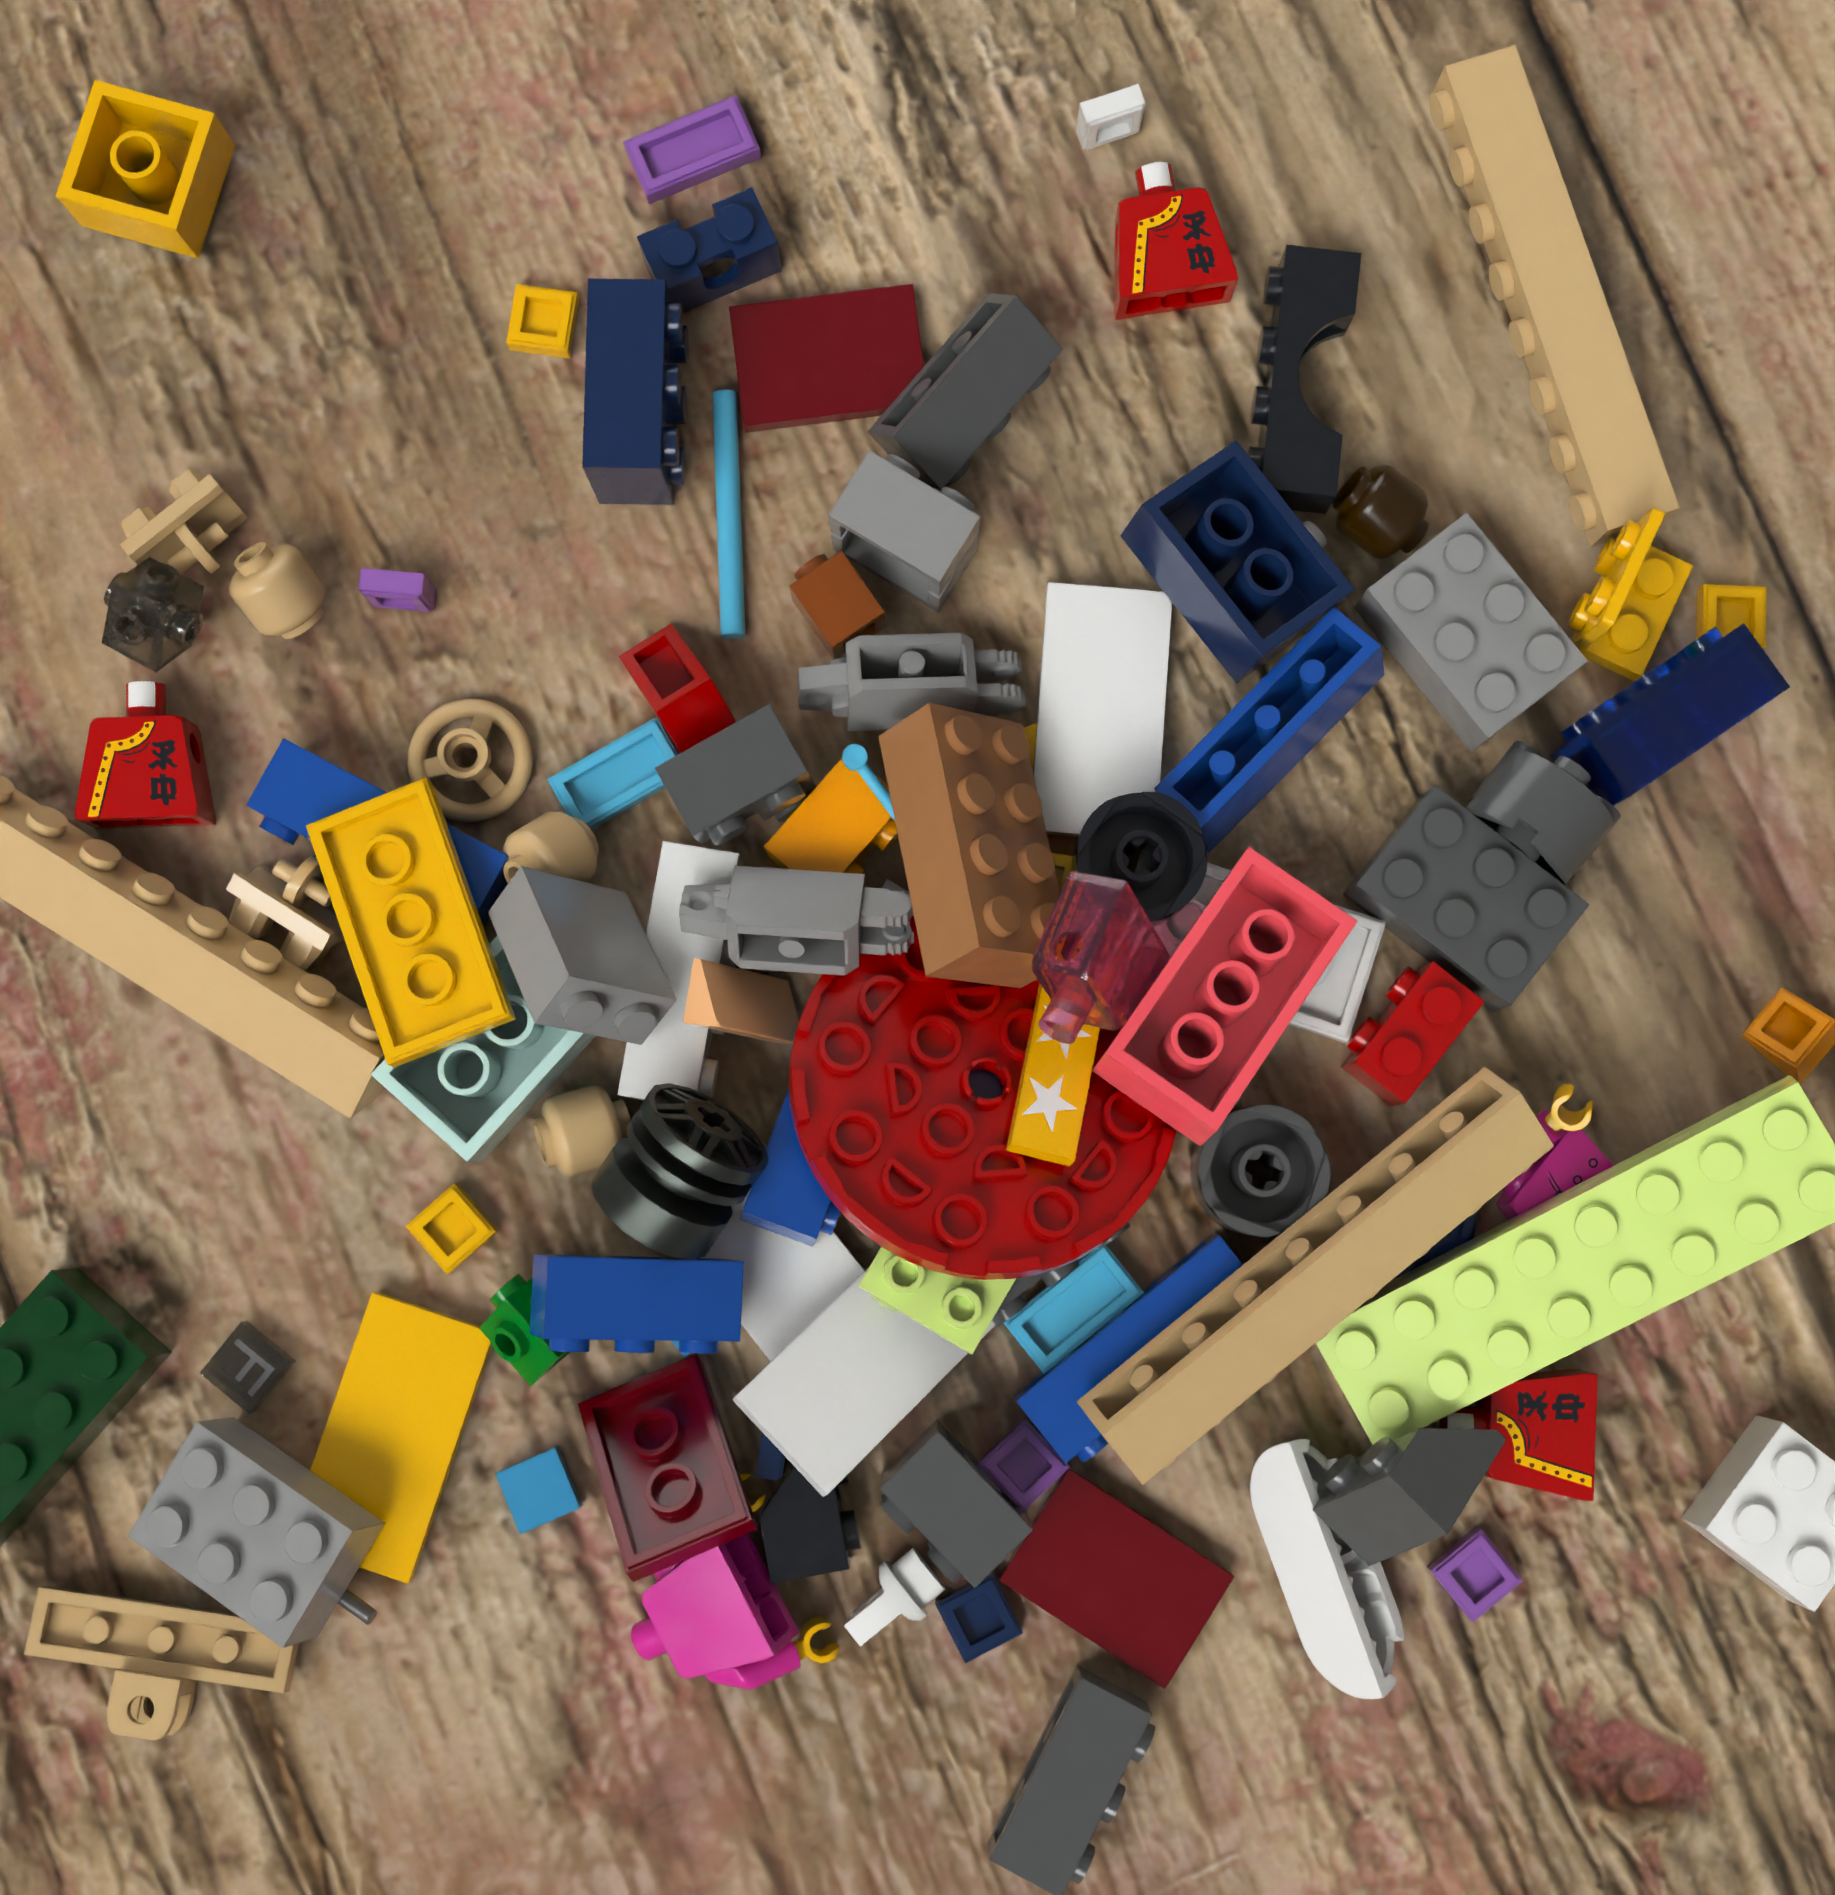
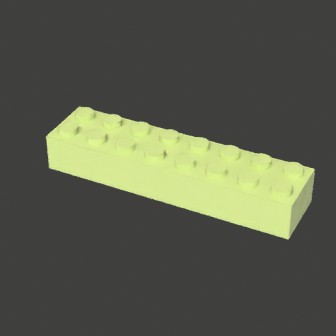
M1788 1075L1390 1281L1373 1298L1363 1303L1335 1326L1322 1340L1316 1342V1345L1372 1445L1385 1436L1395 1440L1418 1428H1424L1834 1223L1835 1143L1799 1082L1791 1075Z

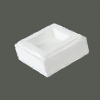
M1139 84L1079 104L1076 133L1082 149L1089 150L1139 133L1146 104Z

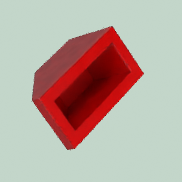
M672 623L619 656L680 753L736 723L710 676Z

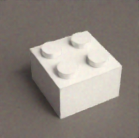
M1756 1415L1681 1519L1785 1599L1815 1612L1835 1584V1461L1784 1422Z

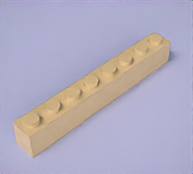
M1516 44L1446 65L1430 95L1431 117L1435 127L1439 131L1444 130L1451 148L1449 165L1453 180L1458 187L1464 186L1471 205L1469 209L1471 232L1477 243H1484L1491 262L1489 266L1491 289L1497 300H1504L1511 319L1509 323V339L1512 349L1518 358L1524 357L1531 376L1529 396L1532 406L1538 415L1545 416L1552 436L1549 440V453L1552 463L1558 473H1565L1572 493L1569 499V509L1573 523L1580 532L1585 531L1590 547L1606 543L1610 537L1617 539L1621 529L1629 519L1637 522L1652 507L1665 512L1660 524L1661 526L1680 507Z
M0 775L1 899L351 1119L381 1094L384 1086L371 1074L382 1063L385 1056L368 1008H363L336 991L335 986L327 979L315 974H309L282 957L281 952L273 945L255 940L228 923L227 918L219 911L201 906L180 893L165 877L149 873L121 855L114 845L103 840L94 839L68 822L65 815L60 811L40 805L16 790L10 780Z
M1486 1067L1482 1068L1076 1401L1142 1485L1159 1471L1168 1467L1182 1452L1210 1429L1220 1424L1233 1410L1265 1384L1271 1382L1284 1368L1316 1342L1322 1340L1341 1321L1367 1300L1373 1298L1380 1289L1414 1261L1424 1256L1431 1247L1466 1218L1475 1214L1483 1204L1517 1176L1526 1172L1534 1162L1554 1147L1522 1093Z

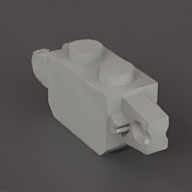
M963 633L857 636L846 643L844 658L830 660L829 665L798 668L797 673L799 710L832 711L833 716L847 717V731L888 730L929 702L987 716L1013 714L1014 712H1019L1026 703L1025 694L1022 692L1020 685L1015 686V684L1010 685L1008 683L1005 685L1000 683L977 684L1015 679L1019 672H1022L1021 659L1018 658L1017 652L1005 651L1004 649L1002 651L974 650L973 639Z
M734 865L731 883L685 885L682 893L679 911L681 932L728 940L729 958L741 969L845 976L859 967L861 954L886 955L891 953L892 956L894 954L901 955L902 952L907 953L910 945L914 943V932H912L910 922H908L914 916L910 894L907 895L904 891L899 892L897 889L890 891V889L865 887V874Z

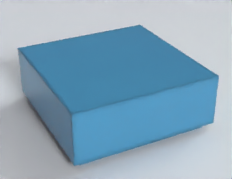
M559 1445L495 1473L519 1534L583 1506Z

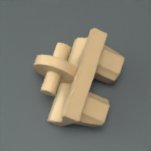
M186 469L171 481L169 492L175 499L172 504L158 515L150 507H138L121 521V526L127 539L120 546L128 557L137 563L160 588L177 574H183L198 561L210 574L217 571L222 566L211 551L226 540L231 531L248 519L239 505L210 474L204 478L194 469Z
M310 856L299 867L281 858L273 870L264 864H260L247 875L241 872L233 874L226 890L237 898L228 923L256 939L266 936L274 921L281 924L290 931L279 951L282 957L299 968L307 970L316 966L332 946L345 941L335 910L329 906L332 901L326 885L322 883L323 875L317 857Z

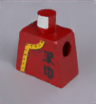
M1154 162L1137 169L1135 176L1139 196L1125 198L1120 201L1115 218V320L1231 302L1238 281L1237 270L1208 191L1201 187L1176 191L1172 167L1167 162Z
M150 681L127 683L126 717H98L90 723L75 806V820L95 829L216 825L215 810L200 730L196 724L183 716L166 715L165 684Z
M1581 1369L1532 1373L1476 1401V1407H1464L1439 1420V1429L1497 1430L1506 1439L1484 1476L1583 1501L1594 1500L1598 1374Z

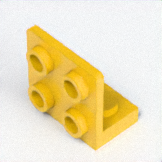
M1652 507L1637 522L1629 519L1621 529L1617 539L1610 537L1607 540L1593 567V571L1600 574L1601 577L1591 595L1585 592L1580 597L1567 624V627L1576 630L1571 640L1586 659L1632 681H1636L1643 676L1693 565L1651 546L1665 515V512L1655 507Z

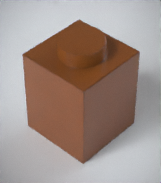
M842 550L829 559L825 554L816 556L801 566L794 574L797 581L789 585L792 601L833 660L839 659L845 654V645L848 641L857 636L874 635L886 627L885 611Z

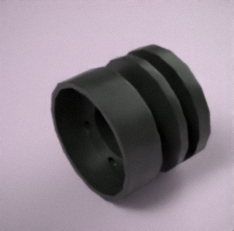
M671 1083L654 1085L640 1105V1111H637L626 1127L628 1138L618 1140L591 1181L593 1196L603 1212L623 1232L646 1247L670 1257L693 1260L704 1257L709 1252L733 1215L731 1205L742 1203L752 1187L751 1183L757 1181L765 1169L769 1158L765 1145L754 1130L733 1111L713 1098L691 1088Z

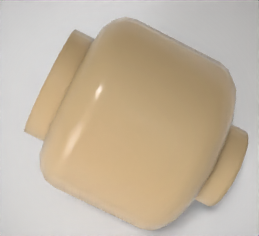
M259 542L243 551L234 561L237 571L230 581V597L255 629L263 635H281L284 639H291L309 630L322 617L324 609L321 604L325 599L326 587L296 547L289 544L268 547L265 542Z
M549 811L510 834L503 846V853L508 856L503 869L507 883L510 882L520 866L587 883L593 879L597 870L598 843L594 833L584 821L564 812Z
M588 1085L545 1099L542 1104L541 1116L533 1118L532 1123L537 1146L547 1168L556 1166L561 1174L575 1177L598 1170L618 1140L628 1137L626 1127L631 1120L622 1099L612 1102L608 1093L602 1087Z

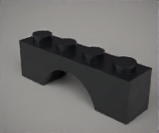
M1286 245L1278 267L1269 266L1267 270L1263 304L1273 305L1271 326H1262L1257 351V364L1267 365L1265 387H1255L1250 418L1251 424L1261 425L1259 446H1249L1247 454L1294 511L1326 514L1337 497L1343 435L1324 425L1308 408L1299 385V365L1301 359L1317 345L1345 335L1356 312L1361 253Z

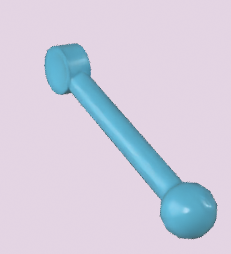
M858 744L847 746L842 754L844 766L848 770L857 771L895 821L890 793L867 764L868 754L865 748Z

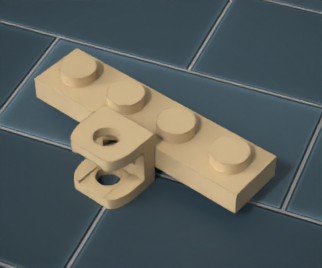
M45 1586L38 1587L24 1655L119 1669L114 1672L107 1707L109 1730L115 1735L160 1740L166 1735L179 1733L185 1727L191 1714L197 1681L278 1693L289 1692L299 1643L282 1648L236 1614ZM148 1698L154 1705L153 1715H150L147 1710Z

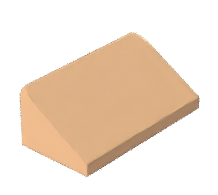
M693 958L683 1023L768 1042L793 1044L799 1019L788 980Z

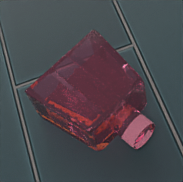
M1070 871L1032 959V971L1051 999L1038 1025L1046 1035L1058 1042L1065 1044L1074 1043L1084 1024L1112 1031L1122 1028L1170 958L1167 949L1127 881Z

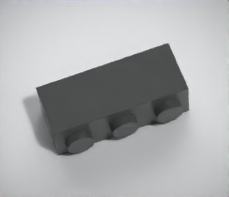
M988 293L867 432L887 454L896 455L914 466L920 473V481L932 488L941 490L943 487L959 480L968 470L971 464L970 457L985 440L996 436L1005 428L1011 418L1010 410L1024 394L1034 391L1047 379L1051 372L1049 365L1063 349L1017 295Z
M1076 1665L988 1841L990 1861L1053 1895H1063L1070 1880L1076 1884L1083 1880L1095 1853V1846L1089 1842L1100 1820L1110 1823L1123 1799L1125 1786L1120 1784L1119 1781L1130 1759L1139 1763L1146 1754L1153 1739L1155 1726L1149 1723L1152 1713L1145 1700Z

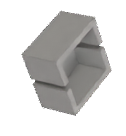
M869 450L828 515L830 531L832 532L833 550L836 552L842 550L851 561L939 613L978 550L980 516L973 512L975 505L956 490L943 487L939 492L920 481L919 471L904 459L893 454H888L884 459Z

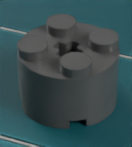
M1515 741L1469 799L1465 807L1564 885L1575 877L1621 818V814L1611 803L1595 795L1586 787L1591 780V776L1578 763L1565 756H1559L1552 763L1543 758L1534 748L1521 741Z
M1254 1105L1233 1110L1228 1114L1216 1133L1201 1146L1196 1144L1190 1164L1193 1193L1196 1201L1205 1213L1217 1224L1230 1231L1259 1237L1280 1235L1326 1197L1331 1177V1167L1327 1153L1316 1134L1317 1132L1310 1123L1289 1109L1275 1105ZM1262 1154L1266 1156L1264 1167L1273 1171L1272 1179L1270 1181H1259L1256 1187H1253L1251 1185L1252 1175L1245 1171L1247 1161L1258 1160Z

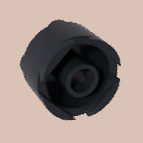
M1131 793L1107 800L1087 819L1074 846L1071 867L1072 881L1076 880L1081 900L1093 914H1097L1105 920L1119 925L1121 928L1146 930L1170 920L1193 899L1205 878L1207 854L1202 830L1197 819L1184 805L1161 793ZM1140 848L1146 850L1150 854L1146 864L1153 870V873L1146 869H1142L1138 874L1131 872L1127 868L1130 859L1123 851L1134 855Z

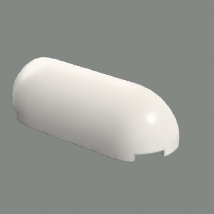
M1297 1439L1272 1446L1260 1455L1253 1467L1250 1480L1251 1502L1302 1645L1316 1669L1339 1690L1362 1699L1384 1698L1393 1689L1398 1679L1390 1673L1394 1661V1642L1404 1641V1632L1401 1617L1382 1564L1378 1562L1368 1566L1312 1510L1327 1488L1322 1483L1323 1477L1338 1459H1327L1315 1447L1309 1445L1310 1440Z

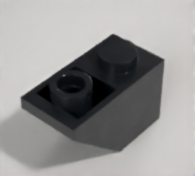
M792 1466L759 1517L771 1584L847 1570L850 1568L851 1563L850 1551L861 1549L854 1509L842 1511L838 1485L828 1495L822 1497L794 1466ZM847 1475L838 1485L848 1484L849 1476Z

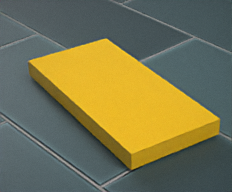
M425 777L306 825L387 1065L394 1068L516 1019L431 781Z
M380 1292L371 1293L310 1471L385 1523L359 1568L409 1584L413 1581L491 1353L492 1345L490 1340L479 1329V1325Z

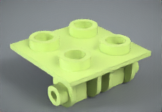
M881 1247L858 1287L874 1296L873 1300L893 1312L896 1310L900 1311L972 1355L1016 1278L982 1280L952 1276L908 1262Z

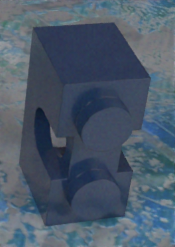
M752 187L713 203L714 217L684 230L681 229L676 219L637 236L643 260L651 279L666 280L672 303H681L682 314L782 271L777 240ZM723 258H732L734 260L733 266L726 272L712 278H703L701 271L710 263Z

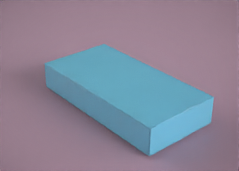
M655 717L553 775L547 781L566 814L584 821L593 830L665 789L655 767L677 756L678 753L659 720Z
M1107 1245L1101 1249L1098 1247L1078 1260L1080 1265L1053 1286L1049 1288L1046 1286L1031 1298L1023 1309L1004 1322V1325L1043 1374L1144 1293Z

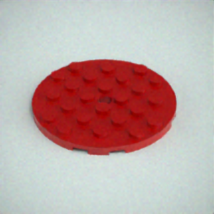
M914 916L908 921L910 922L912 932H914V943L910 945L907 953L902 952L901 955L894 954V956L891 953L886 955L861 954L859 967L845 976L822 974L806 1002L793 1041L789 1067L790 1107L801 1150L814 1177L839 1211L864 1235L908 1262L932 1271L982 1280L1014 1279L1058 1269L1086 1256L1122 1229L1145 1203L1157 1185L1168 1162L1176 1130L1093 1071L1089 1083L1076 1158L1070 1167L1006 1151L1040 978L1022 988L926 977ZM1116 954L1113 956L1092 1070L1147 992L1134 973ZM977 1070H988L994 1073L1002 1085V1094L992 1099L975 1098L972 1095L973 1090L969 1085V1074Z

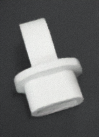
M914 1548L893 1565L886 1560L879 1565V1581L882 1588L850 1614V1619L845 1622L844 1627L859 1646H862L900 1614H903L909 1620H923L928 1616L925 1606L945 1590L940 1579Z

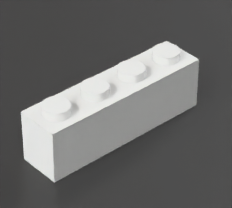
M667 841L662 843L646 936L677 1000L642 1045L627 1042L617 1094L619 1096L644 1101L654 1085L666 1083L688 1087L711 1098L714 1096L719 1060L709 1059L713 1034L724 1035L725 1032L683 1023L693 958L735 968L737 965L729 958L728 940L681 932L679 911L685 885L731 883L734 865L743 866L744 863L739 853Z

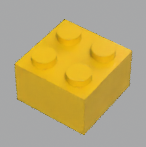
M94 80L56 197L82 227L199 259L236 145L213 112Z

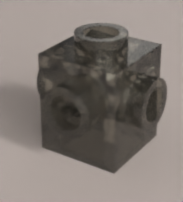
M151 557L127 573L120 572L112 579L105 592L104 603L108 606L102 644L157 673L190 648L199 634L203 624V615L199 613L204 586L179 573L174 567L160 563Z

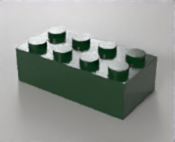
M79 1268L51 1270L0 1327V1547L172 1353L169 1348Z

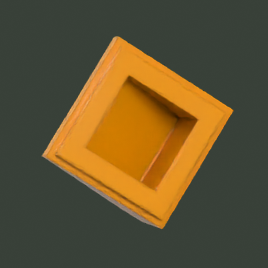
M1781 987L1742 1033V1037L1787 1076L1791 1075L1801 1084L1834 1046L1835 1019Z

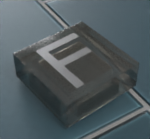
M243 1321L240 1322L205 1365L200 1374L250 1414L259 1408L296 1360L250 1322Z

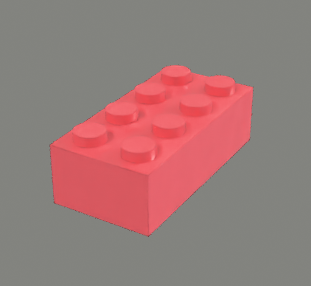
M1248 846L1092 1071L1201 1146L1222 1125L1358 921Z

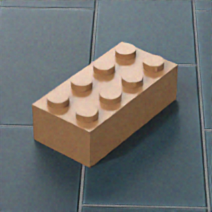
M929 702L878 736L926 977L1022 988L1053 971L1046 953L1063 910L1055 874V862L1050 851L1042 815V804L1036 788L1029 756V745L1025 737L1023 724ZM1066 922L1056 949L1061 966L1074 960L1068 932V922Z

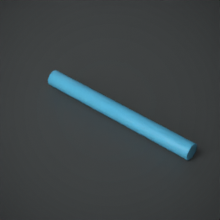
M724 389L712 393L721 638L740 639L746 636L737 392Z

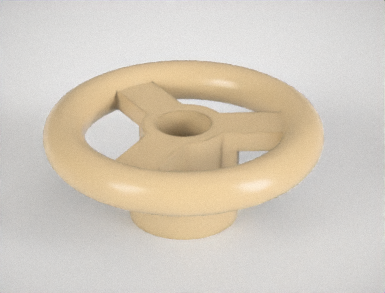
M482 699L455 700L432 711L417 727L408 750V773L411 783L425 777L431 781L430 779L449 775L459 781L475 780L490 797V799L480 803H459L445 797L434 786L444 817L459 822L484 821L508 810L517 802L526 789L533 766L530 739L520 721L504 707ZM474 717L470 729L457 728L448 732L438 745L437 757L426 759L430 743L441 728L457 719ZM494 724L507 735L514 753L513 771L506 785L489 768L491 749L488 740ZM467 749L477 750V760L472 766L467 768L459 766V757L463 751Z

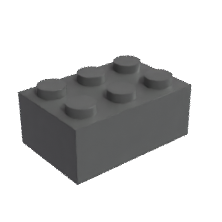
M1433 785L1415 801L1343 893L1344 896L1371 917L1385 921V928L1427 961H1434L1485 1001L1483 1004L1491 1011H1496L1513 1004L1590 905L1436 785Z

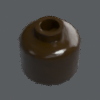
M1377 465L1370 470L1366 467L1357 469L1342 485L1332 504L1333 508L1338 511L1335 519L1337 530L1370 556L1378 559H1385L1399 550L1405 554L1411 552L1421 542L1429 528V523L1424 520L1428 507L1426 493L1389 465Z

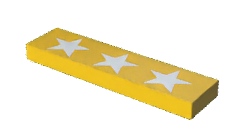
M1074 908L1071 909L1067 920L1068 932L1074 959L1078 958V964H1083L1081 972H1086L1087 975L1078 977V988L1075 989V994H1072L1066 979L1072 980L1074 975L1070 976L1069 973L1077 971L1075 969V960L1066 964L1065 967L1062 966V986L1057 1002L1052 994L1054 989L1053 971L1040 978L1006 1151L1069 1167L1076 1158L1119 925L1109 922L1097 914ZM1090 933H1093L1094 939L1097 936L1101 937L1098 942L1100 948L1092 962L1084 961L1085 955L1081 951L1090 937ZM1092 941L1090 942V944H1089V946H1088V948H1087V951L1089 950V948H1090V946H1091V944H1092ZM1096 946L1090 953V956H1092V954L1094 953ZM1049 1003H1051L1056 1012L1062 1015L1051 1037L1046 1035L1038 1025Z

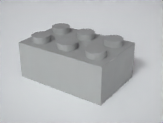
M1465 513L1370 586L1354 606L1355 610L1470 752L1477 749L1588 662L1468 513Z
M230 1417L196 1421L128 1537L280 1647L285 1648L318 1637L385 1523L239 1420Z

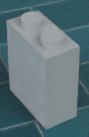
M520 866L488 911L526 1005L536 1024L642 1045L677 1000L626 892Z

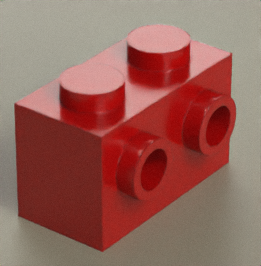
M1434 961L1417 968L1416 971L1409 966L1405 968L1384 995L1391 1003L1376 1021L1370 1016L1367 1017L1345 1045L1352 1052L1340 1067L1390 1106L1406 1104L1485 1002Z

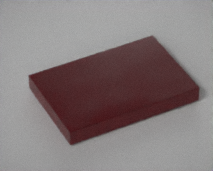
M913 284L729 306L745 433L881 416L924 367Z
M698 1353L578 1403L625 1572L633 1582L758 1529L704 1363Z
M1069 1468L1061 1476L1031 1524L1033 1531L1017 1546L999 1575V1581L1165 1689L1234 1579V1575Z

